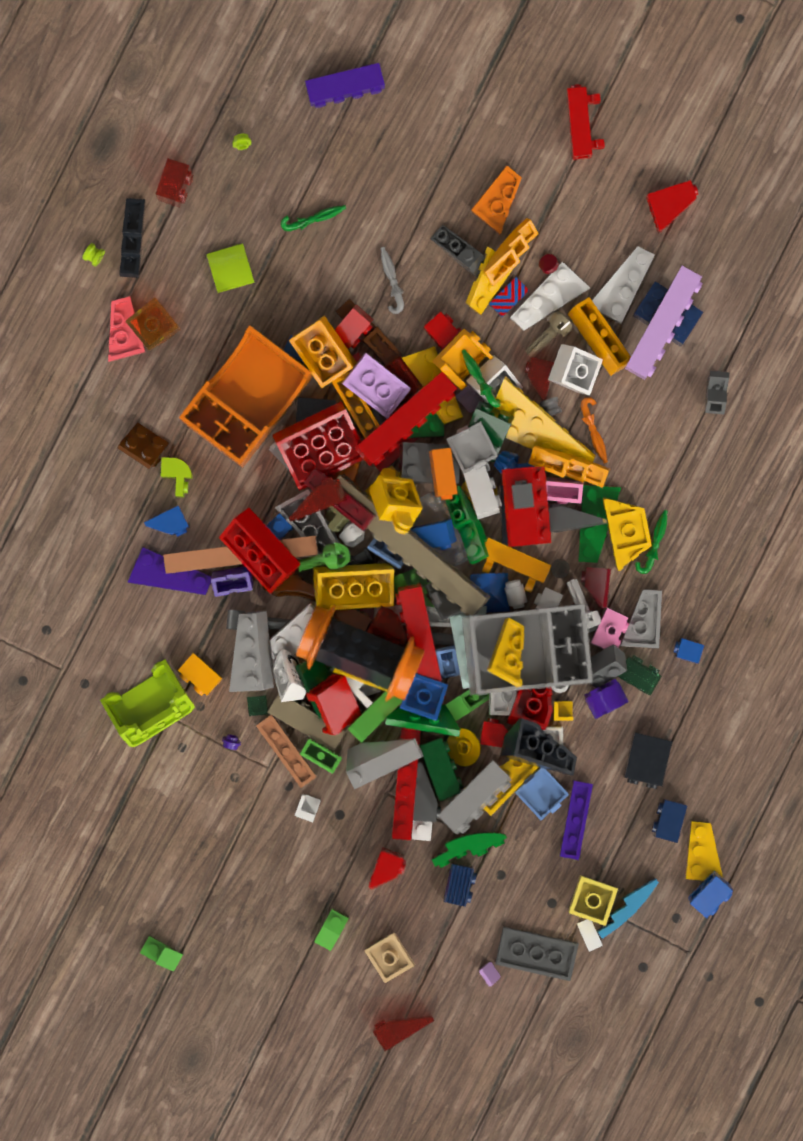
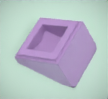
M491 962L479 968V972L488 986L491 987L500 979V974Z

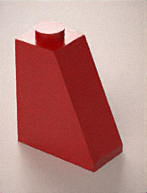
M691 180L647 194L646 199L658 233L668 227L696 201L699 193L696 184H692Z

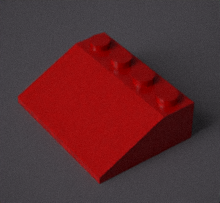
M342 401L272 435L299 491L308 487L304 482L315 468H318L329 477L364 460L355 450L357 445L361 443V440Z

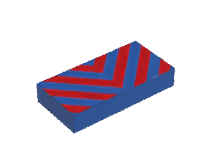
M515 277L489 305L503 318L529 292V289Z

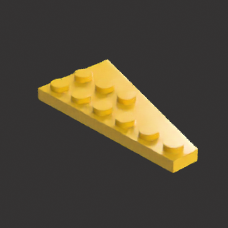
M505 376L495 398H499L501 406L496 409L500 411L505 410L514 416L505 438L532 450L534 446H539L591 462L594 461L595 454L579 440L574 439L569 434V431L557 424L553 417L535 401H531L523 394L524 392L519 387H515L510 382V379Z

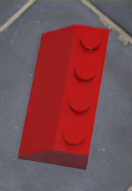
M545 466L502 470L508 547L551 543ZM527 480V484L531 483L534 507L514 509L511 486L515 485V481Z
M250 508L237 515L219 537L270 594L301 565L296 557L290 553Z
M382 847L368 888L374 889L397 878L398 874H403L406 866L404 855Z

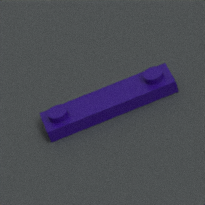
M573 781L560 857L579 860L593 784Z

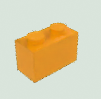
M195 653L178 669L181 673L179 677L186 683L192 682L195 685L193 689L201 696L203 694L208 696L223 679Z

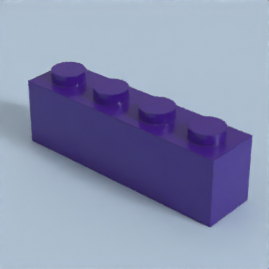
M379 63L305 81L311 107L315 106V108L324 107L328 102L341 103L345 101V98L352 97V99L361 98L363 94L369 92L371 94H378L382 92V89H385Z

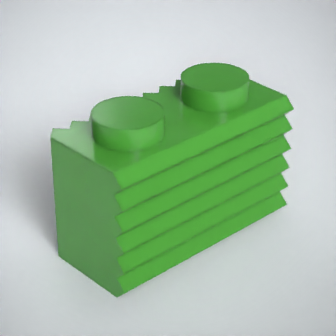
M308 739L300 753L303 757L332 774L342 760V756L335 755V752L332 753V750L329 751L328 748L322 747V745H319L318 742L316 743L315 740L312 741V739Z

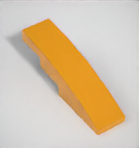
M526 218L511 232L485 267L483 272L491 286H495L520 263L519 257L530 248L528 243L539 234L531 219Z
M534 446L528 464L535 467L545 466V471L564 478L567 476L582 483L587 481L602 488L610 471V468L539 446Z

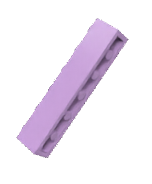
M681 266L627 363L626 370L644 380L647 376H652L656 369L653 366L656 359L661 360L666 351L663 349L665 343L670 344L675 335L672 332L675 325L679 327L684 318L681 315L684 309L688 310L693 302L691 299L694 292L698 293L703 284L700 282L702 276Z

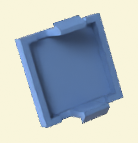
M540 768L534 775L531 774L515 792L540 820H543L550 812L553 814L560 808V802L569 795L544 768Z

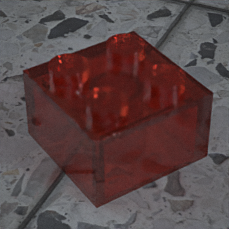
M167 158L155 194L158 201L179 208L182 203L185 204L188 193H186L187 186H191L194 178L189 165Z

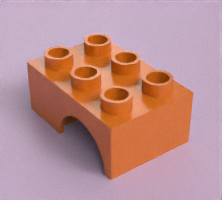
M249 326L230 358L203 385L179 419L236 464L244 468L313 376L303 365L253 327Z

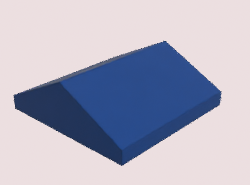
M416 674L405 700L401 702L400 708L437 721L448 685Z

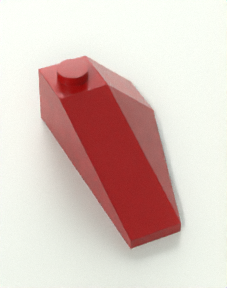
M552 688L518 690L506 723L515 725L520 718L537 723L541 726L542 730H546L552 714Z

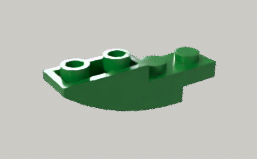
M457 486V494L452 495L453 499L445 501L454 528L459 530L469 563L474 565L489 557L485 545L487 538L471 502L461 486Z
M496 832L465 835L445 843L448 851L431 860L435 867L439 865L442 868L450 863L449 859L455 856L459 859L467 855L466 851L469 849L473 856L477 854L480 857L488 852L487 848L493 845L495 848L503 845L507 837L503 833Z

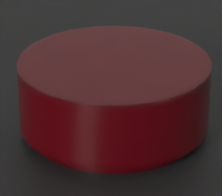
M546 254L539 260V267L545 274H551L558 269L559 262L553 254Z

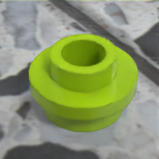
M247 134L234 136L232 142L233 147L238 150H245L252 143Z

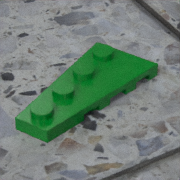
M583 485L581 512L606 519L603 498L617 501L621 488ZM608 524L580 528L578 562L598 563L607 535Z

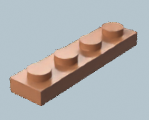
M272 715L256 725L300 788L317 777Z

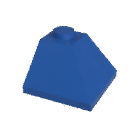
M508 573L470 574V580L490 596V599L484 605L487 606L486 613L510 611L504 589L506 587L505 583L508 582Z

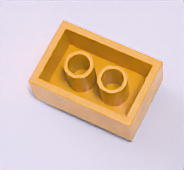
M325 315L295 334L289 340L321 388L351 370L357 364Z

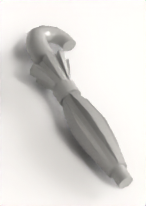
M381 247L383 269L392 286L391 297H395L397 304L396 308L388 306V309L393 314H399L404 308L402 297L404 291L398 286L395 267L388 252L385 250V247Z

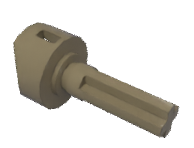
M561 311L553 312L547 318L550 322V327L525 350L532 359L557 333L565 337L572 330L571 321Z

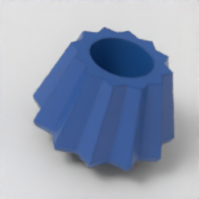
M502 451L496 458L494 466L502 475V470L518 467L519 456L516 453Z

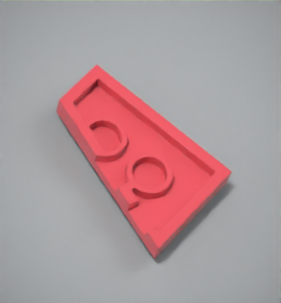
M131 297L111 301L108 362L145 353Z

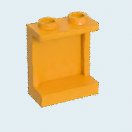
M465 329L432 361L461 391L467 386L462 380L469 374L462 351L466 350L477 364L485 357L490 360L493 359L489 353L491 349L484 342L480 344L478 342L480 338L473 331L469 333Z

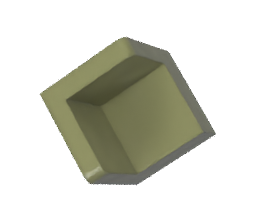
M327 503V506L330 508L324 515L329 522L327 527L331 531L341 532L350 520Z

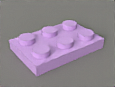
M364 353L342 382L344 386L387 419L411 389L367 353Z

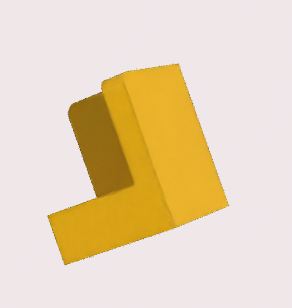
M553 701V721H573V701Z

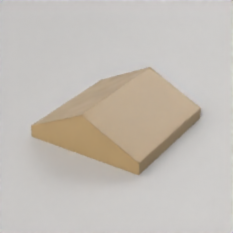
M395 932L364 950L384 983L415 966V963Z

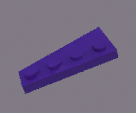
M142 547L127 583L206 595L211 585V576L197 570L166 574L164 556Z

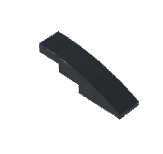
M126 198L122 230L120 277L139 278L145 199Z

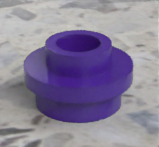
M228 734L222 738L223 747L227 749L237 750L238 746L241 745V741L235 735Z

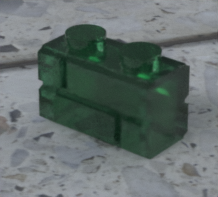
M635 655L632 658L628 656L626 658L627 671L617 677L650 696L662 677L658 674L660 670L651 665L649 668L642 664L643 660Z

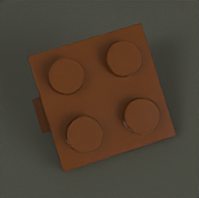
M137 422L117 448L150 469L151 467H156L161 461L160 456L169 443Z

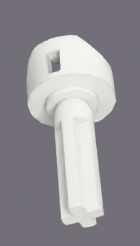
M324 500L321 504L328 511L330 509L327 506L328 502ZM349 521L339 537L347 546L355 547L364 540L365 531H362Z
M573 579L566 584L575 605H585L587 632L590 633L597 629L601 623V617L598 611L589 610L577 579Z

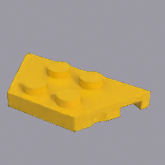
M603 498L616 569L621 571L626 564L636 559L641 552L646 551L652 546L645 509Z

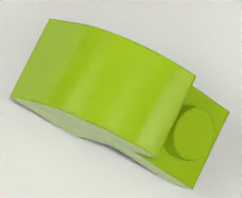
M161 458V477L176 478L175 496L177 498H185V493H188V482H185V479H193L191 469L184 461L178 458Z

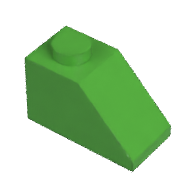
M467 690L446 704V706L457 721L488 701L489 693L470 695V690Z
M332 908L314 942L331 951L349 916Z

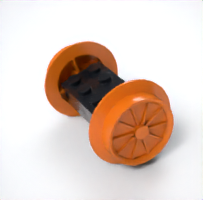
M335 604L328 610L316 606L296 656L307 660V668L310 670L316 658L319 662L387 690L393 679L385 701L387 702L393 696L405 700L425 652L424 649L414 646V637H411L403 655L404 647L334 619Z

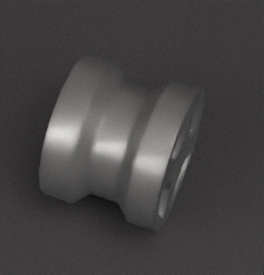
M558 397L539 403L550 416L562 412V409L558 406Z

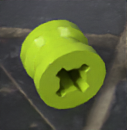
M90 243L82 259L85 261L89 260L96 267L103 258L105 250L102 248L98 249L95 244Z

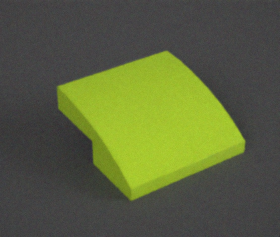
M243 244L206 254L218 293L255 283Z

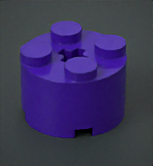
M616 679L584 694L585 701L594 719L629 702L619 681L617 682Z

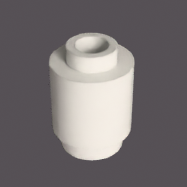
M520 579L506 582L504 589L508 605L513 606V609L524 607L527 598Z

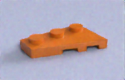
M508 166L502 170L470 210L499 235L502 233L505 220L522 178Z

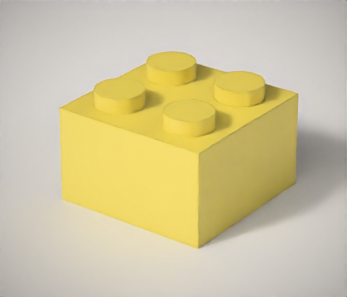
M580 875L568 913L606 926L618 888Z

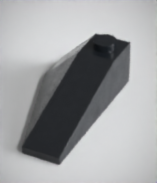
M520 718L504 736L500 756L570 776L574 775L577 756L565 746L556 742L552 735L544 732L540 725Z

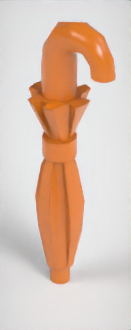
M585 397L581 401V410L584 416L582 420L588 425L592 444L605 464L608 460L604 441L594 425V414L591 415L588 408V403L592 406L597 403L591 397Z

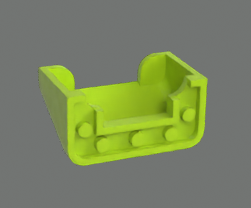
M166 659L157 662L153 666L151 671L152 677L125 694L120 695L117 692H110L100 700L117 732L130 747L142 744L191 713L195 708Z

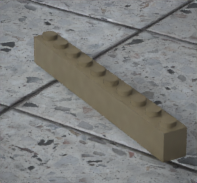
M345 474L338 476L335 483L376 515L367 527L373 533L372 536L376 540L386 543L388 545L387 549L390 552L399 554L402 557L401 560L407 566L412 565L420 577L430 580L432 582L431 586L437 591H443L446 594L445 597L451 603L455 604L456 602L464 614L467 616L478 614L490 599L486 592L412 530L402 534L395 531L392 521L379 520L371 496Z

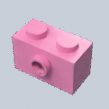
M546 477L548 500L556 501L559 504L582 502V482L574 479Z
M606 608L601 618V623L598 625L590 643L601 649H606L613 644L619 647L621 632L625 633L629 626L627 622L628 617Z

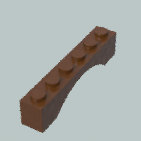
M297 574L291 575L271 593L276 597L298 596L316 602L314 584L306 583ZM260 583L261 589L267 591ZM339 609L335 610L333 615L335 619L368 632L372 625L370 615L363 611Z

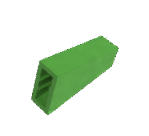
M385 691L348 730L362 743L402 702V699L393 696L386 702L388 692Z

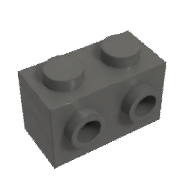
M614 644L590 657L593 682L590 684L595 688L602 686L627 671L625 653Z

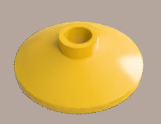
M460 728L459 737L449 735L447 743L450 748V752H448L450 758H453L454 762L460 766L474 764L478 760L481 750L476 735L465 728Z

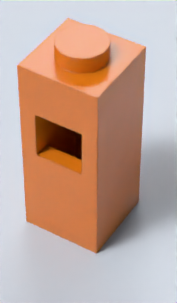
M451 448L429 451L435 497H441V500L453 499L452 495L457 494Z

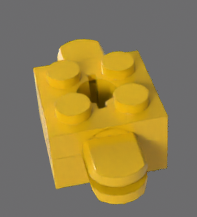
M389 468L382 469L369 490L379 520L392 521L395 531L406 534L423 509L413 479L397 478L394 470Z

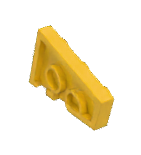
M511 618L504 620L487 668L491 673L516 687L522 686L520 672L523 669V662H521V650L524 649L523 625Z

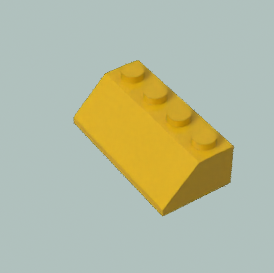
M390 563L345 565L334 570L329 569L327 566L314 567L316 605L327 610L334 604L336 605L335 610L394 606V569Z

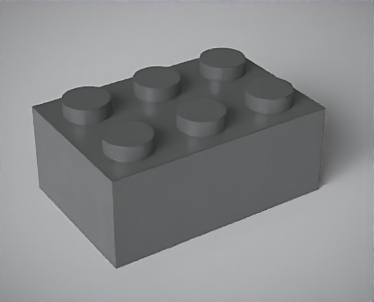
M401 443L399 478L413 479L414 483L433 484L429 451L451 448L450 445ZM451 449L456 484H459L460 466Z

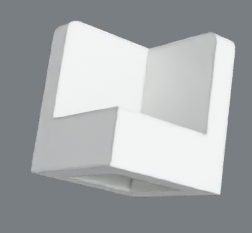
M302 794L295 816L313 822L321 800Z

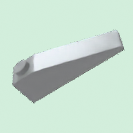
M416 739L362 742L348 749L346 773L353 788L356 789L423 757V754Z

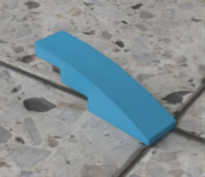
M656 878L622 897L626 905L612 912L610 916L613 921L597 930L602 939L635 914L659 883Z

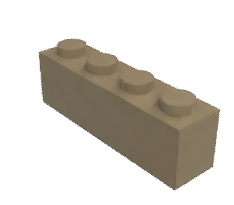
M278 694L268 713L334 752L346 731L342 729V732L337 735L323 733L322 728L326 726L323 718L319 719L317 714L310 711L311 706L303 701L300 704L295 701L281 702Z

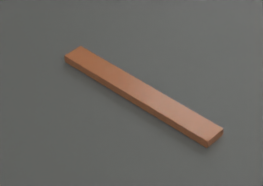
M316 536L279 540L295 557L318 555ZM228 547L164 554L166 574L242 564Z

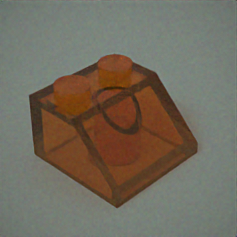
M155 297L125 321L149 351L163 344L181 330Z

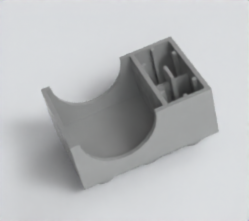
M585 605L462 618L470 695L593 682ZM506 618H511L524 626V649L521 650V662H523V669L520 672V679H522L521 687H516L487 670Z

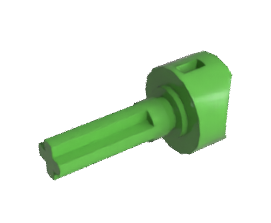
M336 542L325 545L322 554L298 560L301 563L298 568L299 571H304L325 564L332 570L344 567L350 562L349 549Z

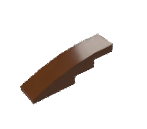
M349 298L335 312L343 320L355 307V304ZM371 322L370 324L373 327L366 335L362 333L359 338L390 368L403 355L379 328Z

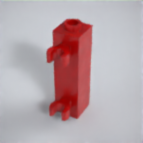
M580 84L571 85L570 88H567L566 96L572 160L592 158V149L599 150L605 147L604 139L591 141L588 104H600V94L587 95L586 87H582Z

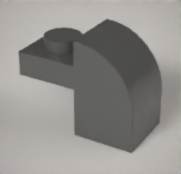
M710 371L706 386L705 413H725L729 372Z

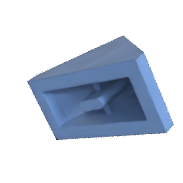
M455 646L435 649L441 679L460 675Z

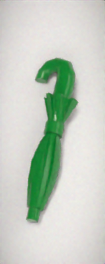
M346 206L322 209L313 216L297 218L296 222L286 224L289 221L287 215L281 220V228L284 231H293L300 228L302 231L308 224L325 221L338 215L343 210H346Z
M463 350L462 354L466 367L473 378L476 379L478 385H480V395H485L493 407H500L499 398L495 399L491 392L493 387L485 382L479 365L466 350Z
M663 510L656 523L651 549L645 555L648 557L645 567L642 568L640 562H635L636 571L641 574L650 572L655 559L658 560L657 549L666 531L668 510Z

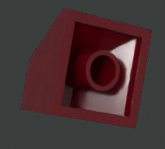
M586 567V570L581 573V582L584 583L585 590L600 608L605 609L607 608L611 569Z

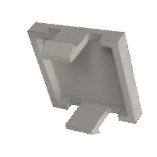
M482 422L470 428L465 426L457 430L456 435L447 438L463 474L474 468L478 469L486 465V462L498 457Z

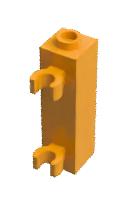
M487 539L485 545L489 557L485 558L487 560L482 572L489 573L493 563L504 566L529 577L524 590L530 593L536 581L544 583L551 565L493 539Z

